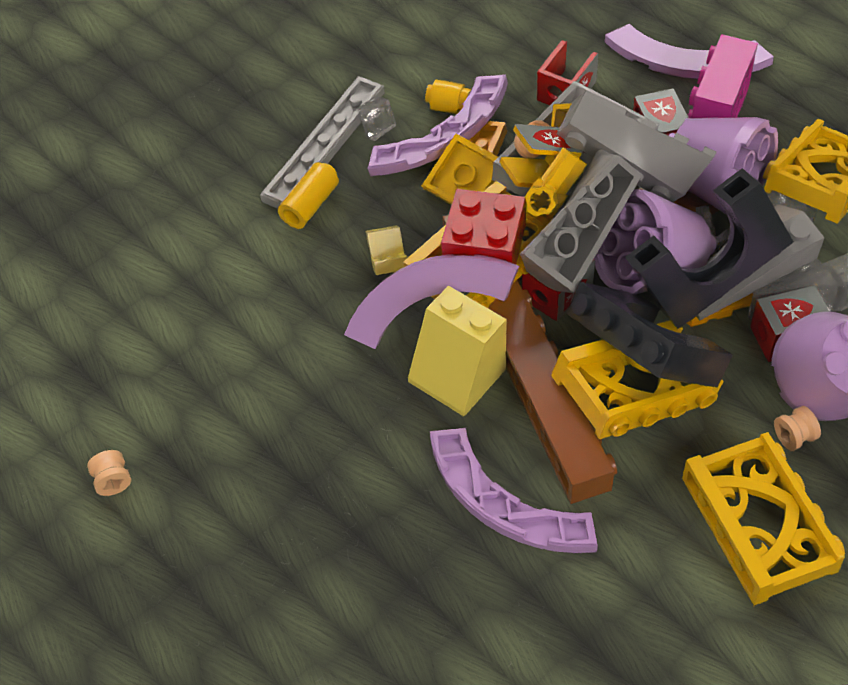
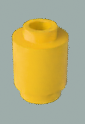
M436 79L433 85H428L425 101L429 103L431 110L458 114L472 89L465 88V84Z

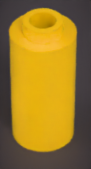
M314 163L279 205L277 210L281 219L293 228L302 229L338 185L339 179L336 170L327 163Z

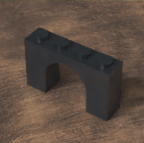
M743 168L713 190L728 215L731 225L729 240L717 258L699 268H681L671 252L654 235L625 257L662 313L677 329L691 321L716 300H719L724 294L794 243L761 183Z
M585 282L579 283L566 313L658 378L718 388L733 354L707 338L678 333L654 324L660 308L638 294H631L626 291Z

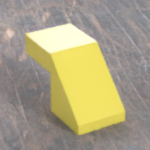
M399 226L365 231L373 270L376 275L392 273L404 268L403 261L407 259V256L404 254Z

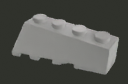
M588 90L572 102L557 135L565 139V142L570 147L582 150L593 158L596 155H620L642 174L637 183L639 187L671 202L686 194L716 154V151L706 146L701 152L687 145L689 138L678 133L673 138L657 131V123L647 118L632 119L627 116L628 110Z
M620 155L594 156L565 207L520 253L526 271L548 288L555 291L574 293L642 174Z

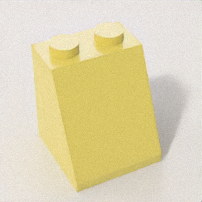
M447 286L426 308L408 375V382L460 415L465 416L506 370L507 319L454 288Z

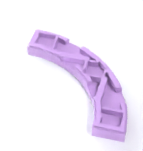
M630 24L605 35V43L615 52L632 62L637 60L647 64L649 69L653 71L698 79L702 66L708 67L706 61L709 50H692L667 45L642 34ZM759 43L752 72L761 70L773 63L774 57Z
M506 75L476 77L474 86L464 101L461 111L455 117L451 115L445 121L430 130L431 134L423 138H410L397 143L373 146L368 166L370 176L402 172L430 163L440 158L455 134L467 140L471 139L486 125L498 109L508 84Z
M447 254L414 262L387 277L368 294L352 316L344 335L375 349L379 345L389 324L399 313L415 302L441 294L447 286L459 292L479 293L505 301L519 266L484 255L454 256L453 254Z
M466 428L430 431L433 455L445 483L457 500L482 523L506 537L536 548L568 553L597 552L598 545L591 512L571 513L545 508L539 510L520 502L519 498L507 492L496 482L493 483L483 472L470 446Z

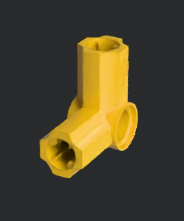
M563 147L542 177L539 176L526 193L524 198L527 204V211L535 217L542 215L551 220L567 199V192L581 176L587 163Z

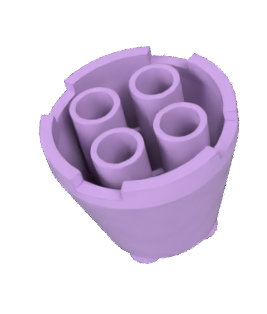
M758 117L686 118L676 132L689 138L687 145L701 152L705 146L716 151L714 158L688 191L725 214L726 212L713 190L742 168L763 186L766 181L763 179L765 168L771 160L775 161L777 157V128L771 127L769 120ZM670 133L669 136L674 138L675 133Z
M634 189L598 250V254L594 257L595 267L600 278L612 289L626 291L631 294L647 292V289L625 257L653 235L671 252L681 268L694 269L706 265L710 255L716 249V239L711 235L706 221L696 212L646 190Z
M818 312L796 320L780 335L772 355V366H774L775 377L781 390L779 394L793 410L800 406L808 407L818 421L848 418V315L836 312Z

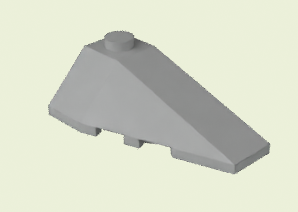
M779 204L774 206L794 243L696 316L699 321L818 258L824 236L804 211ZM726 244L708 263H710L720 255V253L725 248Z

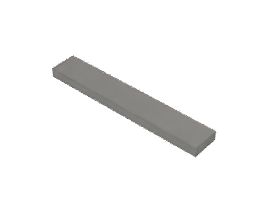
M358 76L260 194L261 202L278 209L279 205L314 163L328 164L384 95V85Z

